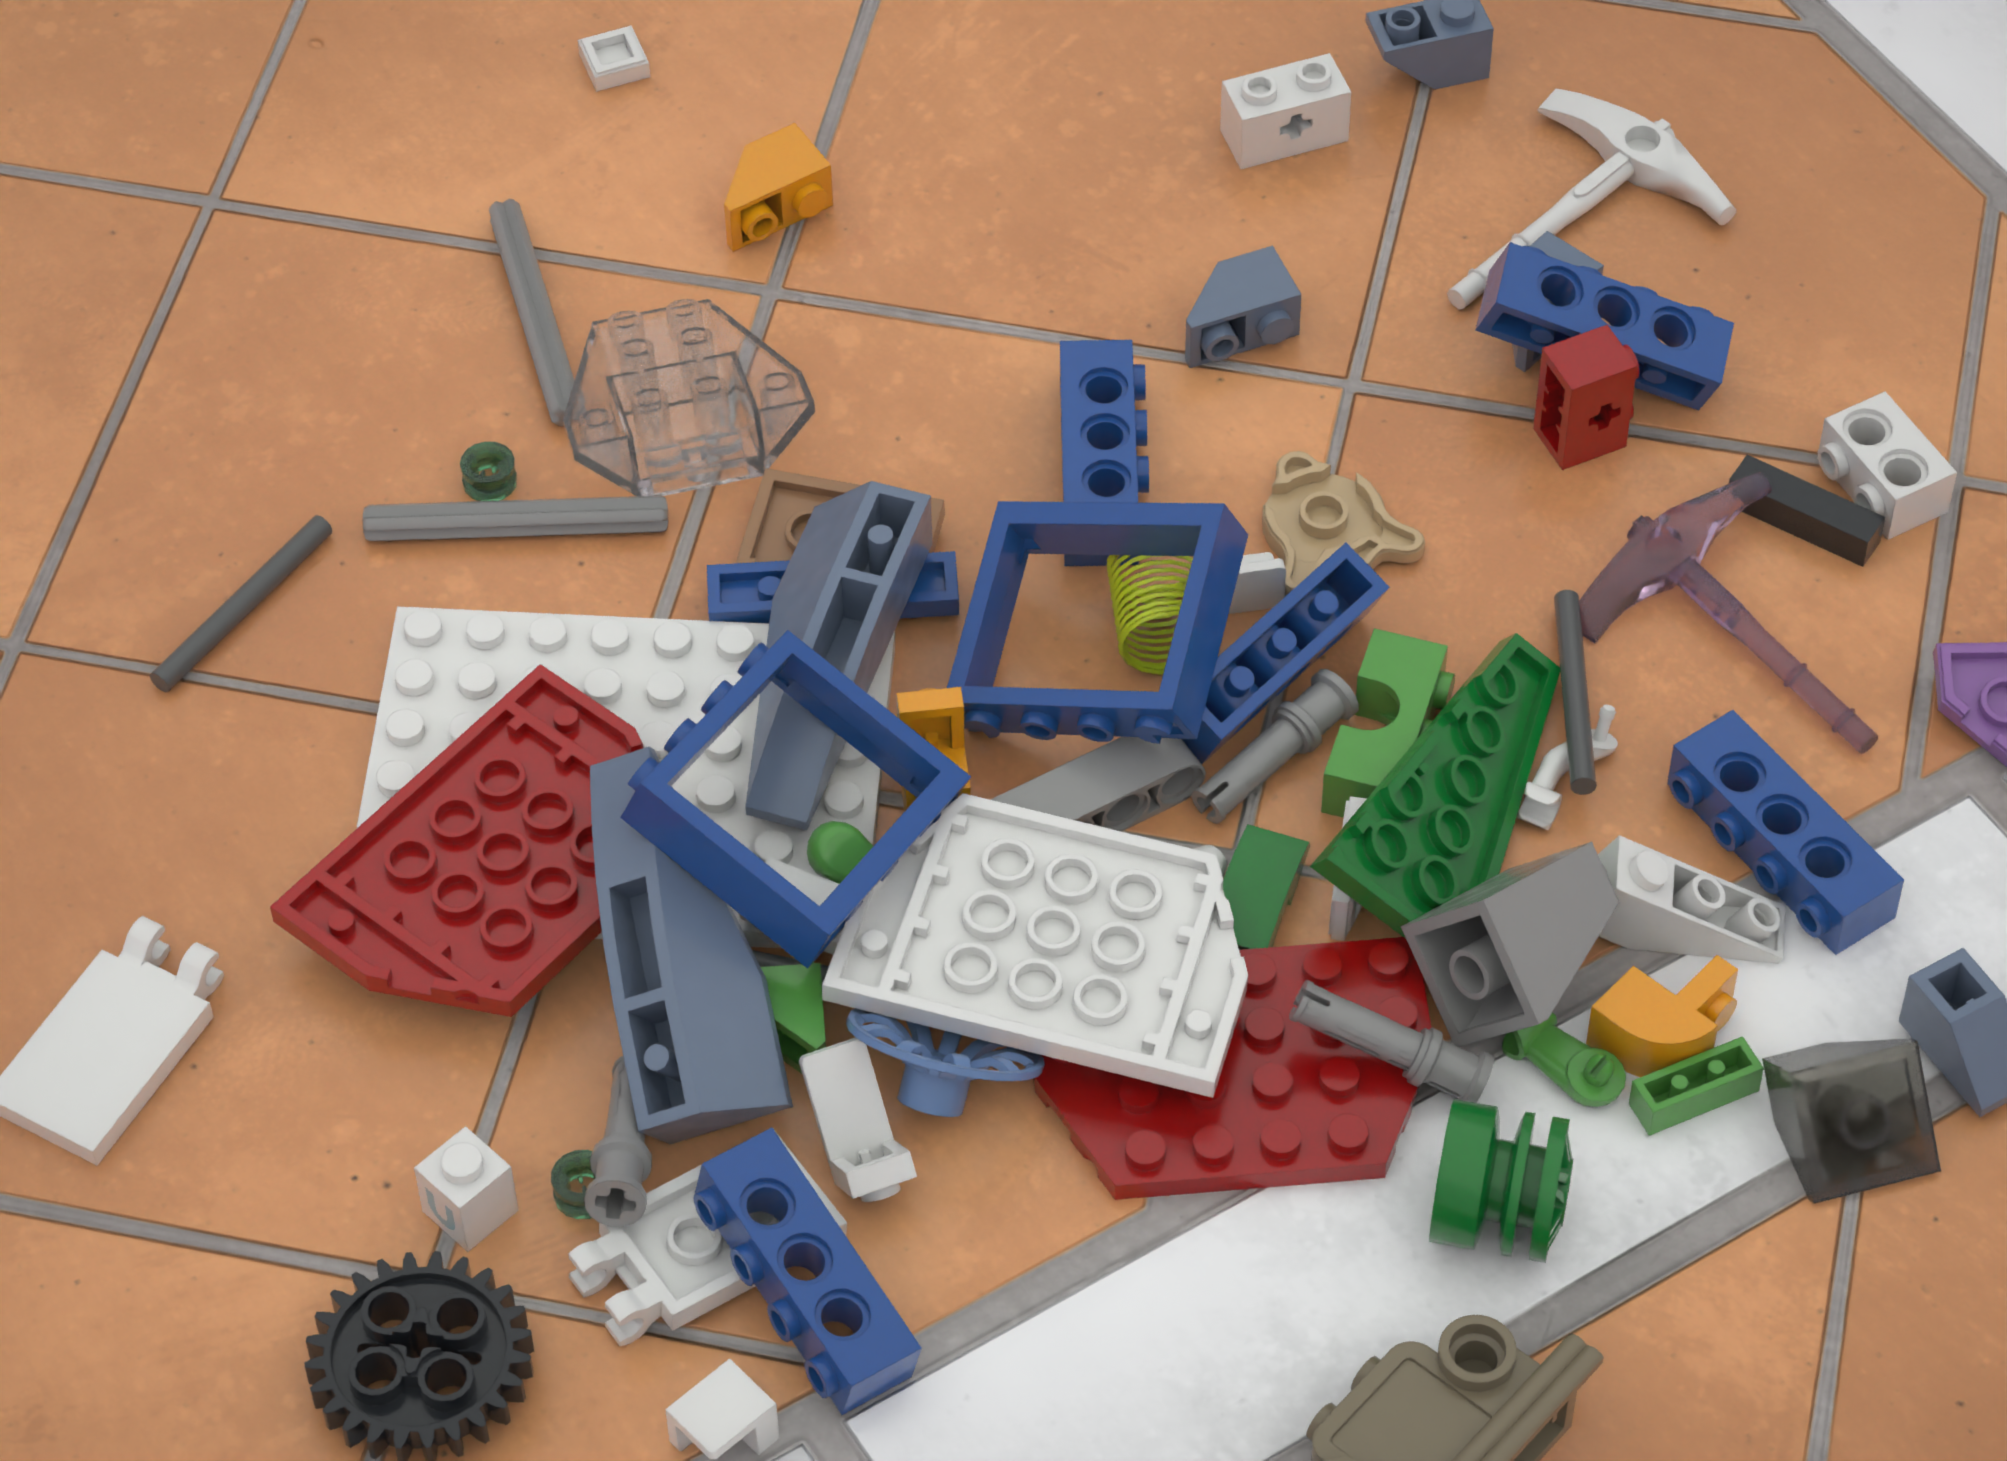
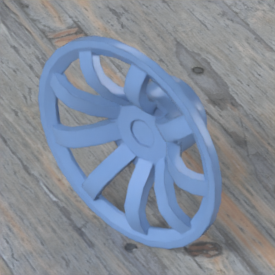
M856 1008L851 1010L847 1017L846 1025L848 1031L857 1039L878 1051L900 1059L905 1064L897 1099L903 1105L923 1113L942 1117L961 1116L972 1080L1024 1081L1038 1077L1044 1069V1057L1040 1054L980 1039L973 1041L958 1054L956 1052L962 1035L948 1031L944 1032L939 1049L936 1050L934 1049L928 1026L906 1021L912 1035L911 1038L909 1032L896 1018ZM874 1022L872 1024L863 1025L864 1023ZM875 1037L889 1038L892 1042L895 1043V1046H892ZM997 1047H1007V1048H1003V1049H999V1050L992 1051V1050L996 1049ZM1012 1061L1021 1063L1025 1068L1020 1070ZM990 1067H993V1068L998 1069L999 1071L987 1070V1069H989Z

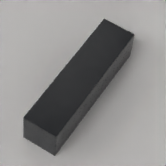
M1746 455L1729 479L1726 505L1863 567L1881 542L1885 522L1884 516L1750 455Z

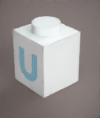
M466 1126L414 1167L422 1211L467 1252L519 1211L511 1166Z

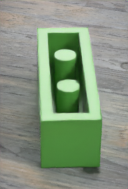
M1742 1036L1633 1080L1629 1105L1650 1136L1758 1092L1764 1067Z

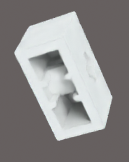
M1330 53L1222 81L1220 131L1240 169L1347 142L1349 139L1351 90Z

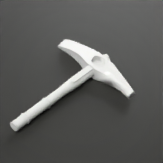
M1556 88L1537 109L1538 112L1579 134L1599 152L1605 162L1571 188L1552 208L1521 233L1512 235L1511 241L1476 269H1470L1466 277L1448 290L1447 296L1454 307L1464 309L1484 293L1489 270L1510 242L1520 246H1530L1546 231L1556 235L1564 227L1591 210L1627 180L1636 186L1689 202L1705 211L1719 225L1728 223L1736 214V208L1682 143L1675 138L1669 122L1662 118L1653 123L1633 111L1582 93Z

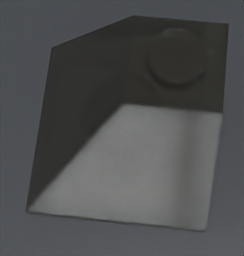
M1911 1038L1828 1042L1762 1058L1774 1124L1808 1200L1813 1204L1941 1172L1917 1040Z

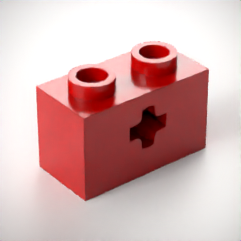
M1608 325L1542 348L1533 429L1561 470L1627 446L1629 423L1634 416L1632 401L1635 379L1639 377V364L1633 350L1626 344L1622 345Z

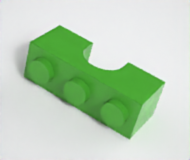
M1374 628L1357 676L1356 698L1359 703V710L1355 715L1377 720L1386 726L1376 730H1362L1340 725L1324 771L1322 813L1344 818L1346 800L1349 801L1350 796L1368 798L1433 721L1436 709L1442 710L1451 700L1455 674L1446 672L1447 645Z

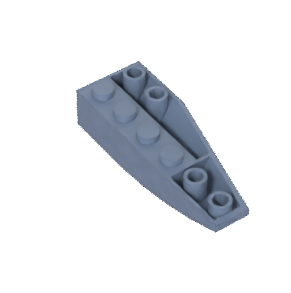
M870 481L815 506L773 596L766 646L770 649L789 630L868 693L933 544L931 495ZM772 681L760 693L745 805L746 815L808 830L846 741Z
M646 747L590 766L591 823L603 945L638 1132L668 1144H674L791 1108L793 1104L767 980L732 908L620 818L635 793V790L628 785L629 780L649 757L660 763L655 750L651 747Z

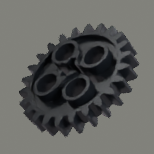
M439 1251L433 1253L427 1267H418L412 1252H407L403 1259L402 1270L393 1272L389 1264L380 1259L377 1261L379 1278L370 1281L364 1275L354 1272L351 1274L355 1293L352 1296L337 1290H333L330 1293L335 1313L316 1312L314 1317L319 1334L307 1336L306 1344L310 1360L304 1362L308 1382L312 1385L310 1391L315 1408H324L323 1414L329 1430L342 1427L345 1443L348 1447L351 1448L367 1437L368 1449L372 1459L376 1460L388 1446H393L396 1449L398 1461H408L413 1448H422L426 1460L435 1461L438 1446L447 1444L451 1451L460 1457L464 1455L462 1437L471 1434L477 1440L486 1444L490 1441L486 1421L491 1419L497 1423L508 1425L511 1419L506 1401H525V1389L521 1379L532 1378L534 1374L531 1355H529L534 1352L532 1332L530 1329H526L528 1328V1321L524 1305L515 1306L513 1289L509 1284L496 1288L492 1269L487 1268L471 1278L467 1257L463 1256L449 1270L444 1269L441 1252ZM390 1320L403 1321L395 1327H380L383 1323ZM467 1325L472 1327L464 1333H449L451 1329L458 1326ZM379 1380L392 1381L389 1385L379 1389L367 1388L371 1383ZM447 1386L461 1387L457 1392L448 1395L436 1393Z

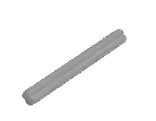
M510 198L503 203L496 201L489 208L490 222L551 421L561 427L569 422L576 424L583 416L581 399L520 204Z
M629 496L377 504L364 507L362 525L366 540L402 541L654 533L667 530L669 517L668 504L665 497Z

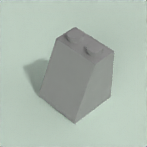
M1589 842L1509 868L1401 926L1449 1035L1454 1045L1460 1047L1535 1026L1549 1019L1619 904V901L1593 843Z

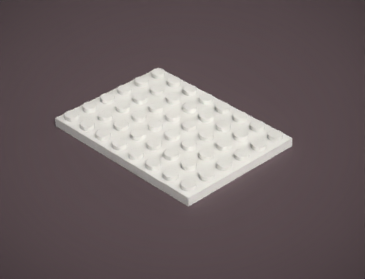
M397 606L357 828L539 664L635 727L643 743V748H653L661 762L668 754L663 748L675 730L687 718H690L697 724L705 716L701 708L717 686L724 680L734 686L742 678L737 671L759 643L762 642L766 646L769 624ZM895 631L868 690V694L888 710L895 655ZM759 694L682 774L672 787L764 862L767 857L820 876L815 873L809 864L807 845L813 831L821 824L830 821L846 822L857 828L873 846L875 845L882 770L846 741L808 830L746 815L745 805ZM732 908L750 947L781 948L752 923L740 919L739 913ZM602 932L595 939H603Z

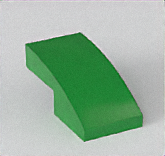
M1247 824L1223 879V891L1225 898L1230 903L1234 918L1233 929L1239 950L1273 947L1286 904L1291 906L1310 848L1308 841Z

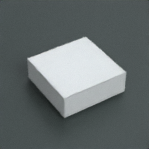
M632 25L577 40L579 55L596 92L650 77L648 59Z

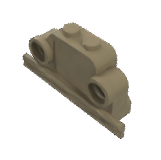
M1484 1315L1460 1317L1451 1322L1442 1332L1438 1353L1423 1343L1408 1341L1395 1345L1382 1359L1373 1356L1366 1361L1353 1379L1351 1392L1337 1406L1333 1403L1325 1405L1310 1423L1306 1436L1312 1441L1311 1461H1540L1572 1426L1577 1390L1603 1363L1604 1357L1596 1348L1586 1345L1579 1336L1569 1333L1540 1365L1516 1347L1512 1333L1498 1320Z

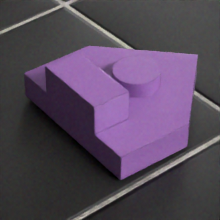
M2007 642L1936 643L1933 651L1938 711L2007 767Z

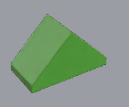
M812 963L808 969L802 964L761 967L767 980L783 1061L802 1074L799 1064L800 1057L826 1047L820 963Z

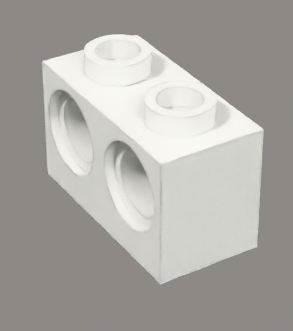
M1886 391L1824 419L1817 454L1821 469L1829 479L1836 480L1855 504L1885 517L1882 534L1887 540L1949 512L1957 475L1956 470Z

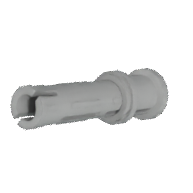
M1320 669L1311 678V686L1293 702H1282L1274 710L1271 726L1201 787H1197L1191 793L1193 803L1198 811L1202 814L1208 807L1212 806L1213 810L1207 815L1206 819L1215 824L1221 823L1229 812L1297 752L1300 754L1313 752L1322 743L1321 735L1338 720H1349L1358 712L1359 703L1350 686L1340 676L1328 669Z
M1306 980L1300 988L1293 1003L1297 1007H1293L1289 1014V1020L1304 1024L1403 1069L1402 1076L1407 1078L1409 1084L1418 1087L1422 1083H1426L1458 1098V1100L1477 1103L1493 1068L1494 1056L1488 1052L1483 1051L1479 1055L1471 1053L1443 1040V1033L1433 1027L1431 1029L1424 1028L1421 1032L1415 1031L1314 985L1309 980Z
M621 1056L615 1061L612 1069L611 1098L604 1138L594 1146L591 1153L590 1164L595 1179L589 1183L584 1198L585 1209L590 1217L610 1227H624L634 1224L643 1216L646 1210L647 1196L642 1182L648 1178L652 1168V1154L645 1145L646 1135L638 1132L624 1057Z

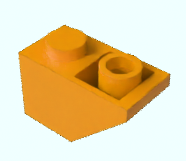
M792 123L744 146L724 202L727 245L733 252L753 242L761 241L779 230L805 218L813 217L833 206L831 164L796 123Z

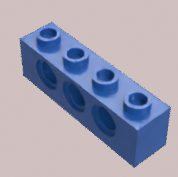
M1512 242L1507 245L1489 270L1475 329L1478 332L1542 354L1543 347L1608 325L1620 343L1628 345L1637 358L1639 377L1635 379V388L1700 410L1722 384L1734 323L1714 316L1707 309L1683 305L1658 296L1655 291L1649 288L1622 283L1603 276L1594 268L1575 266L1550 257L1538 248L1520 246ZM1545 298H1547V299H1549L1550 301H1552L1555 305H1553V304H1551L1550 302H1548Z
M1132 340L1060 341L1063 502L1138 503V493H1149V457L1137 456L1136 446H1147V410H1135V401L1146 399L1145 364H1133ZM1064 554V566H1107L1109 555ZM1131 555L1130 557L1122 561L1120 565L1125 564L1130 559L1137 557L1139 555ZM1139 561L1134 562L1131 565H1138Z
M1347 542L1218 656L1197 739H1182L1201 764L1206 762L1358 624L1390 588Z
M1734 710L1673 745L1667 784L1674 798L1684 808L1692 809L1711 828L1715 839L1724 849L1734 851L1753 871L1756 880L1766 892L1776 894L1796 914L1799 924L1807 934L1814 938H1819L1837 955L1896 918L1904 879Z
M770 1128L702 1163L693 1197L697 1213L709 1230H719L731 1248V1261L740 1279L747 1286L755 1284L767 1302L768 1317L776 1333L785 1342L792 1340L805 1359L806 1375L818 1395L822 1398L830 1397L841 1415H844L911 1378L922 1347L774 1129ZM766 1212L774 1216L779 1223L763 1225L753 1220L749 1214ZM793 1266L804 1267L810 1270L816 1278L806 1281L792 1277L786 1269ZM833 1321L840 1322L848 1326L853 1334L845 1337L836 1336L830 1333L823 1324Z

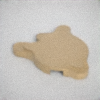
M1300 451L1289 452L1278 460L1276 464V479L1272 485V494L1266 504L1263 505L1262 529L1270 549L1284 561L1286 569L1285 596L1345 542L1374 570L1381 562L1391 561L1407 564L1417 562L1423 556L1425 550L1424 536L1418 530L1402 524L1390 516L1385 509L1380 494L1359 473L1356 472L1355 481L1343 476L1330 474V464L1318 462L1309 454Z

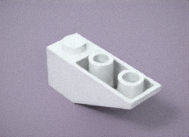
M1620 835L1598 854L1619 901V904L1598 937L1633 950L1705 957L1719 955L1725 959L1776 964L1783 960L1785 905Z

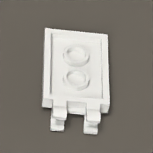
M144 916L138 918L126 936L121 954L117 957L105 950H101L0 1075V1117L98 1166L214 1016L210 1002L205 999L217 989L224 977L223 971L212 966L219 958L218 952L195 942L184 954L177 975H174L159 968L171 950L170 945L158 940L165 932L164 926Z
M780 1138L846 1236V1220ZM701 1165L646 1193V1210L643 1216L634 1224L624 1227H610L599 1223L600 1238L585 1242L568 1253L570 1261L576 1267L574 1271L569 1273V1279L583 1297L591 1296L602 1290L616 1273L629 1289L615 1294L605 1302V1308L613 1317L605 1322V1327L619 1346L628 1345L640 1338L659 1317H662L673 1331L755 1287V1284L747 1286L740 1279L731 1261V1248L719 1230H709L697 1213L693 1197ZM766 1212L749 1214L753 1220L763 1225L779 1223L774 1216Z

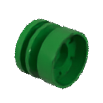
M1453 1099L1440 1160L1429 1242L1474 1250L1480 1239L1485 1221L1500 1223L1499 1244L1501 1255L1512 1257L1517 1228L1520 1226L1533 1229L1529 1260L1546 1263L1548 1250L1560 1228L1563 1227L1574 1162L1568 1135L1570 1119L1552 1117L1547 1147L1532 1144L1536 1113H1524L1513 1141L1500 1139V1116L1497 1106Z

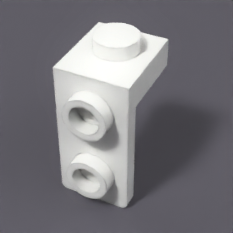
M855 1037L802 1055L799 1059V1064L835 1185L853 1199L861 1197L863 1202L882 1200L898 1193L901 1190L899 1183L916 1178L917 1174L910 1151L893 1138L867 1045Z

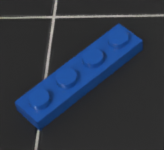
M955 551L928 553L900 618L959 615ZM790 560L707 565L709 621L769 624L772 599Z

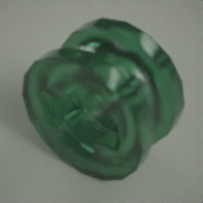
M481 442L468 448L462 455L460 461V470L463 475L462 483L466 494L477 501H500L512 494L517 485V473L515 471V458L508 447L497 442ZM491 468L494 475L486 476L484 469Z
M575 1150L563 1155L555 1163L551 1171L554 1201L562 1213L575 1219L592 1218L585 1209L586 1186L583 1185L582 1192L577 1193L571 1191L570 1182L578 1178L580 1184L583 1183V1177L595 1179V1175L591 1170L590 1158L592 1151Z

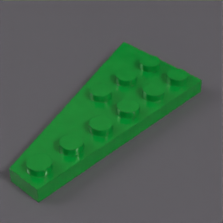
M1517 633L1499 641L1310 867L1405 939L1406 937L1401 926L1498 875L1560 675V667Z

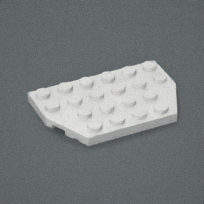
M964 793L941 812L938 821L933 823L898 860V864L883 882L880 880L863 899V903L844 925L822 984V1000L1212 1098L1214 1097L1247 991L1248 972L1244 957L1240 956L1233 929L1234 918L1230 903L1224 895L1223 876L1216 854Z

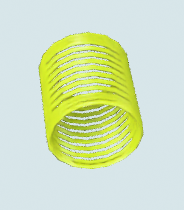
M1109 555L1107 558V572L1119 654L1125 663L1141 672L1161 675L1164 673L1166 662L1141 661L1131 656L1129 652L1137 657L1155 660L1167 659L1168 654L1153 655L1140 653L1128 645L1136 649L1154 652L1170 650L1171 645L1158 647L1139 645L1127 637L1135 641L1152 644L1172 642L1173 636L1151 639L1138 637L1132 634L1131 631L1151 636L1174 633L1175 627L1156 631L1136 629V627L1154 628L1177 623L1178 618L1155 623H1148L1146 621L1179 615L1181 607L1179 605H1181L1182 599L1178 600L1175 598L1183 597L1190 571L1173 567L1152 568L1136 573L1124 582L1122 580L1135 570L1151 565L1173 564L1190 569L1191 564L1172 559L1151 560L1135 565L1120 575L1122 570L1134 562L1150 557L1162 556L1140 555L1119 567L1121 562L1131 555H1123L1119 559L1120 555ZM1172 556L1185 559L1190 563L1193 560L1190 556ZM1174 572L1188 575L1186 578L1174 575L1153 576L1137 581L1131 586L1128 585L1136 578L1152 573ZM1153 581H1180L1177 583L1154 584L1145 588L1137 587ZM1138 603H1144V605L1137 606Z

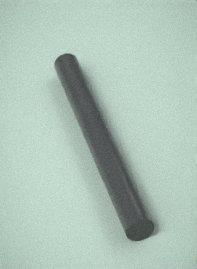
M315 515L150 674L153 684L161 691L169 692L332 534L331 525L319 515Z
M1562 590L1554 596L1570 786L1574 793L1586 795L1592 793L1597 785L1579 595L1575 591Z

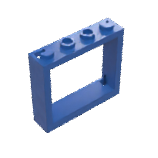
M998 501L947 688L961 687L964 704V729H968L971 732H984L989 738H995L1000 733H1024L1032 738L1051 740L1058 734L1081 735L1089 740L1109 742L1115 736L1139 737L1144 741L1160 744L1161 738L1197 739L1248 539V533L1225 503ZM1029 554L1193 556L1159 692L993 687Z
M787 630L770 649L761 642L752 650L739 667L737 673L742 678L734 686L726 680L717 686L701 708L705 716L697 724L690 718H687L675 730L663 748L668 754L660 763L649 757L639 767L628 782V785L635 790V793L620 818L808 969L843 930L845 923L858 910L869 892L880 880L883 882L888 877L902 855L933 823L938 821L941 812L957 799L971 776ZM771 681L916 797V800L820 906L671 787Z

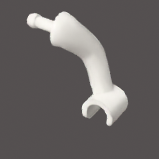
M1603 705L1600 708L1596 729H1591L1594 761L1611 755L1618 745L1616 738L1608 733L1611 721L1616 714L1615 708L1611 705ZM1567 741L1551 749L1543 757L1533 781L1527 782L1524 793L1526 796L1518 811V819L1549 830L1552 826L1562 801V794L1553 790L1559 779L1569 771Z

